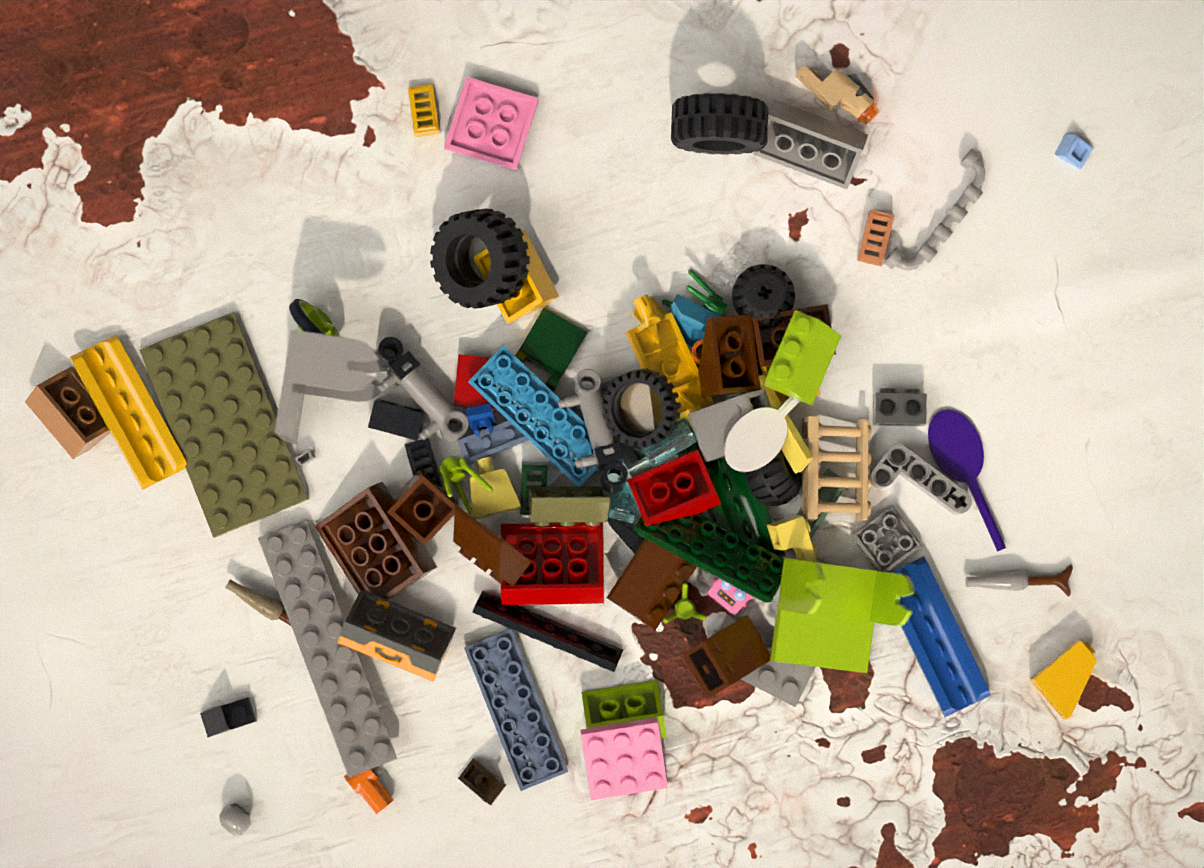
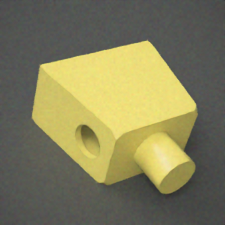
M491 457L477 460L480 476L493 488V491L489 492L473 476L470 477L473 518L480 519L521 508L505 468L494 470Z

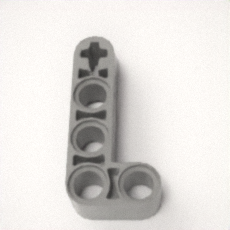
M902 444L890 447L870 473L871 484L877 489L887 488L898 475H901L954 515L967 512L972 505V499L966 491ZM899 450L903 453L904 460L902 463L893 462L891 459L892 451ZM919 465L923 468V478L917 479L912 475L911 469L913 466ZM883 470L888 474L887 483L882 484L876 480L877 471ZM934 481H940L944 484L945 488L942 494H937L933 491L932 484ZM952 489L954 492L950 495L955 499L962 497L964 507L955 508L956 502L949 497L946 501L943 498Z

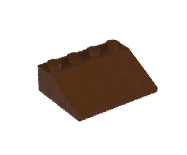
M383 482L366 488L317 524L315 528L358 595L362 589L389 600L436 569L437 565L424 545L387 512L394 498Z

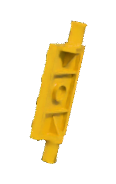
M643 295L632 301L641 317V325L628 330L625 334L641 369L649 368L650 372L656 371L659 373V376H665L668 379L667 383L674 385L675 388L672 391L673 393L677 392L679 398H676V402L681 404V408L677 410V412L681 413L680 419L676 421L685 418V420L688 419L691 425L688 414L712 406L714 402L711 396L701 397L699 370L672 312L663 316L656 315L648 295Z

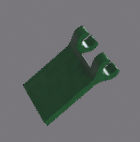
M543 308L515 356L523 364L527 359L550 372L551 375L545 385L554 392L588 332Z

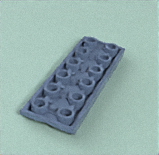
M512 629L464 647L520 791L567 773L568 769Z

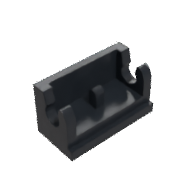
M378 398L374 401L368 428L417 441L426 413L420 409Z

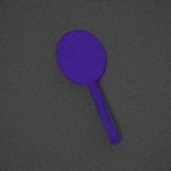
M953 410L940 411L932 418L928 429V442L932 456L939 468L948 477L958 482H967L997 552L1006 548L1005 543L976 480L984 464V450L980 436L972 423L962 414Z

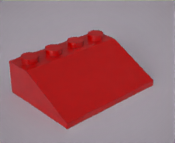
M578 522L573 526H562L560 523H550L549 526H536L534 523L501 524V538L531 561L513 587L506 581H503L501 584L502 605L604 604L603 522L598 526H589L585 522Z

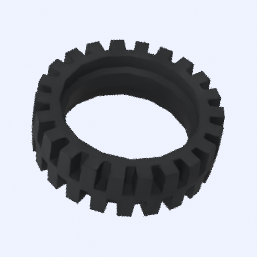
M648 369L635 370L617 377L613 380L614 383L608 386L607 389L609 391L603 397V399H606V402L602 403V409H606L603 418L609 420V423L606 424L607 428L613 429L614 431L611 434L614 437H620L619 441L623 444L628 443V446L631 447L651 446L666 439V437L673 433L672 430L677 427L678 423L676 420L680 419L681 414L677 412L681 408L680 402H676V398H679L677 392L673 393L672 389L675 387L672 383L666 382L668 379L665 376H659L658 372H650ZM632 384H646L654 389L660 398L663 408L662 420L659 426L652 432H636L629 427L623 418L621 397L624 391Z

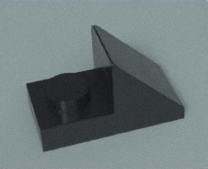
M250 697L226 705H220L200 713L208 738L257 722Z

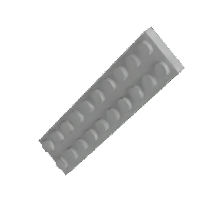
M305 520L259 537L260 546L348 778L396 760V753L357 651L338 643L345 620L307 521Z

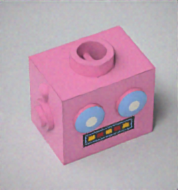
M718 577L711 581L712 587L706 593L732 616H735L739 610H745L748 606V601L753 598V596Z

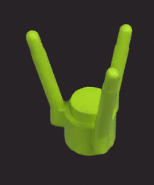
M451 456L444 459L440 464L439 470L443 476L448 497L453 495L450 485L451 481L454 483L469 514H472V508L460 484V481L465 477V470L489 492L493 491V488L467 464L465 458L459 460L458 457Z
M684 583L682 587V600L676 603L675 612L663 619L664 623H668L677 617L682 620H687L691 617L700 620L707 619L705 615L696 612L694 603L688 600L687 583Z

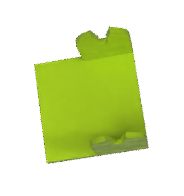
M784 558L770 661L867 673L874 623L899 627L903 626L912 614L911 610L899 603L900 597L915 594L910 577L902 574Z

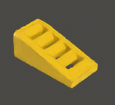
M433 84L408 87L415 137L440 134ZM429 92L428 97H414V94ZM430 102L431 105L416 108L417 103ZM431 111L432 115L417 117V113ZM433 120V124L423 126L418 124V122Z

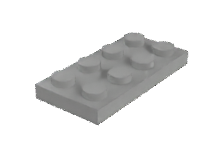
M726 615L719 631L734 623L737 619ZM757 630L771 654L773 638ZM769 661L741 680L796 707L815 667Z

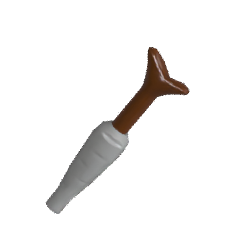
M1070 564L1065 570L1055 575L1028 576L1023 571H1009L977 577H966L965 584L966 587L1009 591L1024 590L1028 586L1055 585L1070 597L1071 590L1067 582L1072 574L1073 566Z

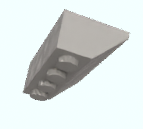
M774 99L768 114V142L760 151H754L753 155L847 190L863 152L868 134Z

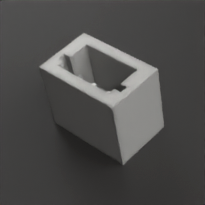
M306 450L295 459L303 468L315 458L309 450Z

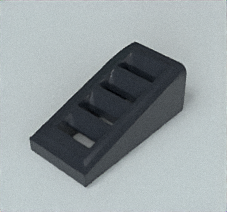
M426 438L425 440L421 439L404 444L413 476L421 468L432 467L433 471L427 474L435 477L436 482L443 487L430 439ZM426 447V452L413 455V450ZM427 457L430 459L429 462L419 465L415 464L416 460Z
M609 516L607 519L608 525L635 554L645 538L639 536L636 531L613 516Z

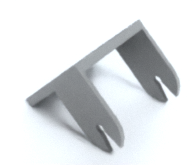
M291 330L275 434L286 443L297 444L304 395L353 402H367L376 398L381 392L378 390V386L371 384L376 377L368 374L387 371L377 363L379 359L374 350L365 342L357 339Z

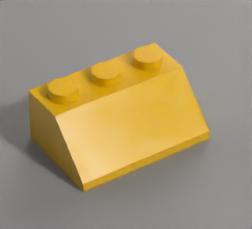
M525 230L522 231L524 234L522 238L524 242L527 241L529 248L526 249L527 256H530V264L526 266V269L529 270L526 279H522L524 285L520 291H516V295L513 298L506 300L504 303L497 304L507 324L542 309L559 298ZM487 248L473 257L484 280H486L491 266L490 254Z

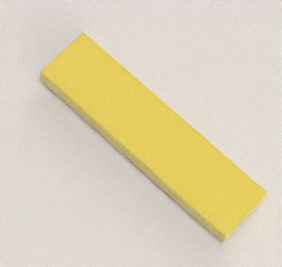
M759 375L760 390H765L771 408L778 410L782 403L774 390L764 386L765 375ZM787 414L785 416L787 436L781 450L793 471L798 473L802 472L814 457Z

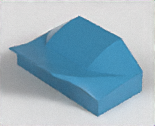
M678 294L669 313L672 312L686 344L692 347L697 341L704 340L707 318L723 317Z

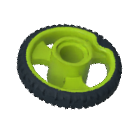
M295 299L289 305L290 314L298 324L300 331L341 337L334 327L333 321L321 309L315 308L302 299Z

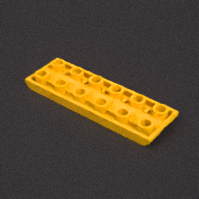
M116 335L70 356L71 362L142 490L186 469L185 465L187 462Z

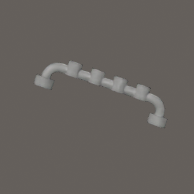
M971 149L960 162V165L967 171L971 167L975 170L974 180L967 186L961 197L934 229L915 257L909 261L902 258L904 253L896 247L885 260V265L891 269L896 266L902 270L911 271L918 268L924 260L929 263L935 257L938 251L934 247L939 241L942 243L947 241L953 233L949 229L953 222L960 223L967 215L968 211L964 208L969 201L974 204L983 194V191L979 188L985 180L986 172L983 164L978 160L980 156L978 152Z

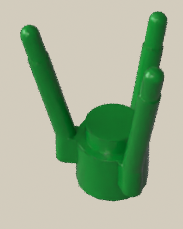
M689 270L688 274L710 296L706 297L690 285H687L686 289L705 302L702 307L722 315L728 305L723 301L724 298L716 294L692 270ZM666 299L662 300L663 304L672 306L673 302Z

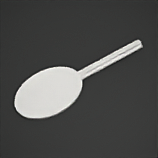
M830 362L826 374L834 367L832 362ZM789 397L778 410L769 407L759 408L740 418L730 430L724 445V455L729 466L737 471L749 472L769 463L779 453L787 436L785 416L800 401Z

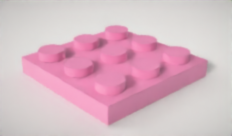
M466 77L444 149L517 171L539 98Z
M657 717L580 729L591 800L668 788Z

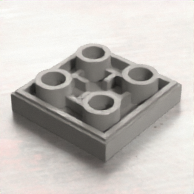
M893 505L851 535L874 568L881 572H888L922 547V544Z

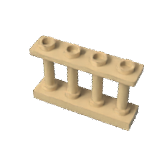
M808 416L802 419V439L814 457L802 471L801 516L804 519L816 520L821 512L856 513V522L867 521L868 516L871 514V502L868 501V491L871 489V477L868 475L871 451L868 450V440H870L872 433L871 425H868V418L857 420L856 427L822 426L819 423V416ZM821 436L856 437V452L822 451L821 448H818V438H821ZM821 461L856 462V477H822L821 474H818V464ZM821 487L856 488V503L821 502L818 499V489Z

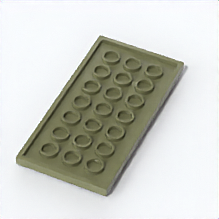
M234 312L139 350L175 442L187 462L185 465L213 538L309 500L287 443L275 434L276 415Z

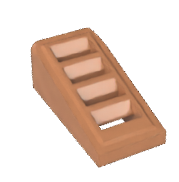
M876 210L869 211L857 261L882 267L895 215ZM873 219L887 222L886 226L874 224L872 223ZM870 229L884 232V236L870 234ZM872 240L880 242L882 244L881 247L867 244V241ZM865 249L878 252L879 257L864 254Z

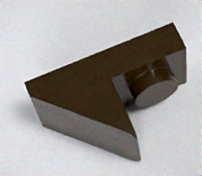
M474 758L458 777L463 784L490 806L506 786L502 779Z

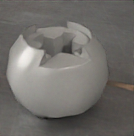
M237 803L228 804L219 814L221 826L234 836L242 835L251 825L249 813Z

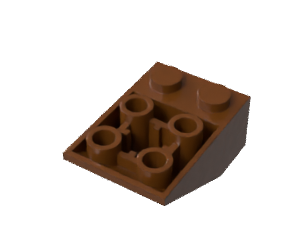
M745 615L681 654L707 699L768 663L771 658L769 650L748 615Z

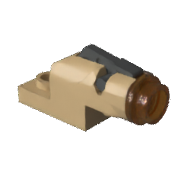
M803 65L796 73V78L830 111L841 104L843 110L851 114L859 123L863 122L865 125L869 124L880 112L876 107L877 104L873 101L874 98L856 74L847 75L845 72L835 69L822 82L820 74L812 67L808 69Z

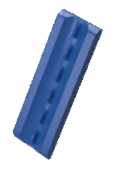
M923 556L889 572L910 577L913 583L915 594L900 597L899 603L912 611L908 621L900 627L944 718L991 696L987 684L925 557Z

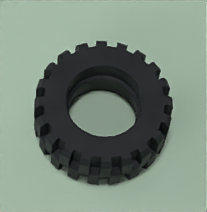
M703 93L683 96L676 99L672 105L671 141L678 149L695 153L738 155L753 153L754 151L758 152L768 142L769 109L765 102L760 101L758 98L740 96L738 94Z
M488 208L461 212L449 217L448 221H444L439 227L440 231L435 233L433 238L435 244L431 246L430 254L433 255L430 265L435 271L433 275L435 281L441 285L439 287L444 295L449 294L448 298L452 302L459 303L460 306L465 308H484L510 300L516 295V291H520L523 287L524 282L522 279H526L529 272L526 269V266L530 264V256H527L526 249L529 248L527 241H523L522 236L524 234L520 228L516 229V222L510 217L505 218V213ZM475 236L485 244L490 254L491 266L486 280L481 279L474 272L470 263L469 250Z

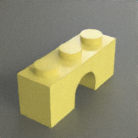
M792 515L767 524L774 549L786 550L792 548L796 553V560L817 562L818 552L815 545L811 543L809 536L810 526L803 516Z

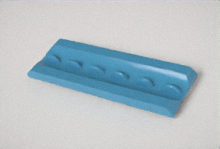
M503 345L468 382L573 483L580 487L596 470L595 465L579 468L575 465V460L593 455L585 422L569 407L559 408L558 401L561 399Z

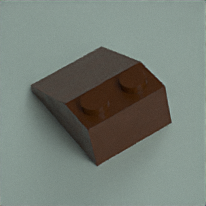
M751 314L707 318L698 371L701 397L760 390Z

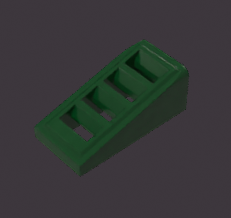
M522 462L520 515H528L529 506H526V502H529V496H526V491L529 492V487H547V462ZM527 470L542 471V475H527ZM526 481H542V486L526 485Z

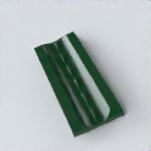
M690 429L679 434L687 454L699 450L721 502L720 505L711 508L716 523L780 557L785 556L784 550H777L773 547L767 524L773 522L765 504L760 502L752 493L747 483L745 472L737 471L730 467L725 457L705 462L693 430Z
M701 514L647 526L641 516L634 528L639 536L762 602H772L781 584L784 564L782 557Z

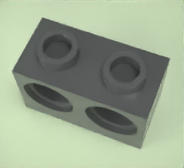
M881 388L880 393L876 392L873 395L874 426L924 427L926 425L927 394L920 393V389H905V393H895L893 388ZM884 400L890 401L894 407L893 412H883L880 407L881 402ZM908 401L916 402L919 406L918 413H909L906 409V403Z

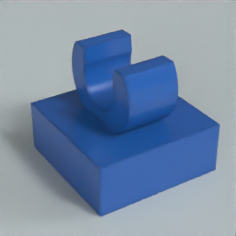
M491 404L465 409L471 431L476 436H480L479 430L488 428L489 433H493V426H496V421Z

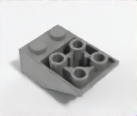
M764 389L746 393L688 414L705 462L725 457L724 445L726 438L740 418L755 409L771 408Z

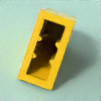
M1081 640L1075 641L1030 679L1063 720L1071 717L1097 662V659L1093 656L1096 653L1095 650L1086 641L1084 643Z

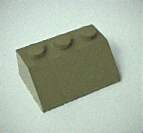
M602 486L529 487L528 517L530 522H534L536 526H549L550 522H560L562 526H573L575 522H585L589 526L601 525V522H607L610 496Z

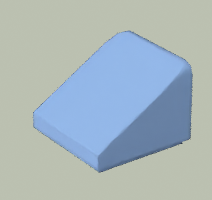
M1065 134L1055 155L1076 168L1082 169L1093 147L1078 135Z

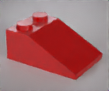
M699 450L627 479L646 526L699 514L721 504Z

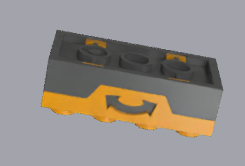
M361 589L344 622L338 643L434 682L442 660H444L449 650L456 628Z

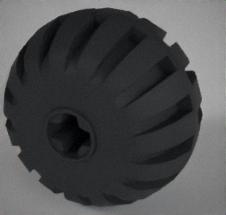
M768 264L751 266L744 270L734 283L732 289L733 306L738 315L751 314L752 318L758 320L759 316L763 317V321L758 322L759 327L777 325L785 319L778 317L780 316L779 312L793 309L795 302L794 285L789 276L776 266ZM761 289L770 292L767 300L763 296H758Z
M782 450L763 467L745 472V477L752 493L760 502L767 506L787 504L796 497L801 488L800 473L793 471Z

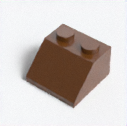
M421 468L402 488L387 512L425 546L455 515V509L459 507V502L453 496L448 497L447 491Z

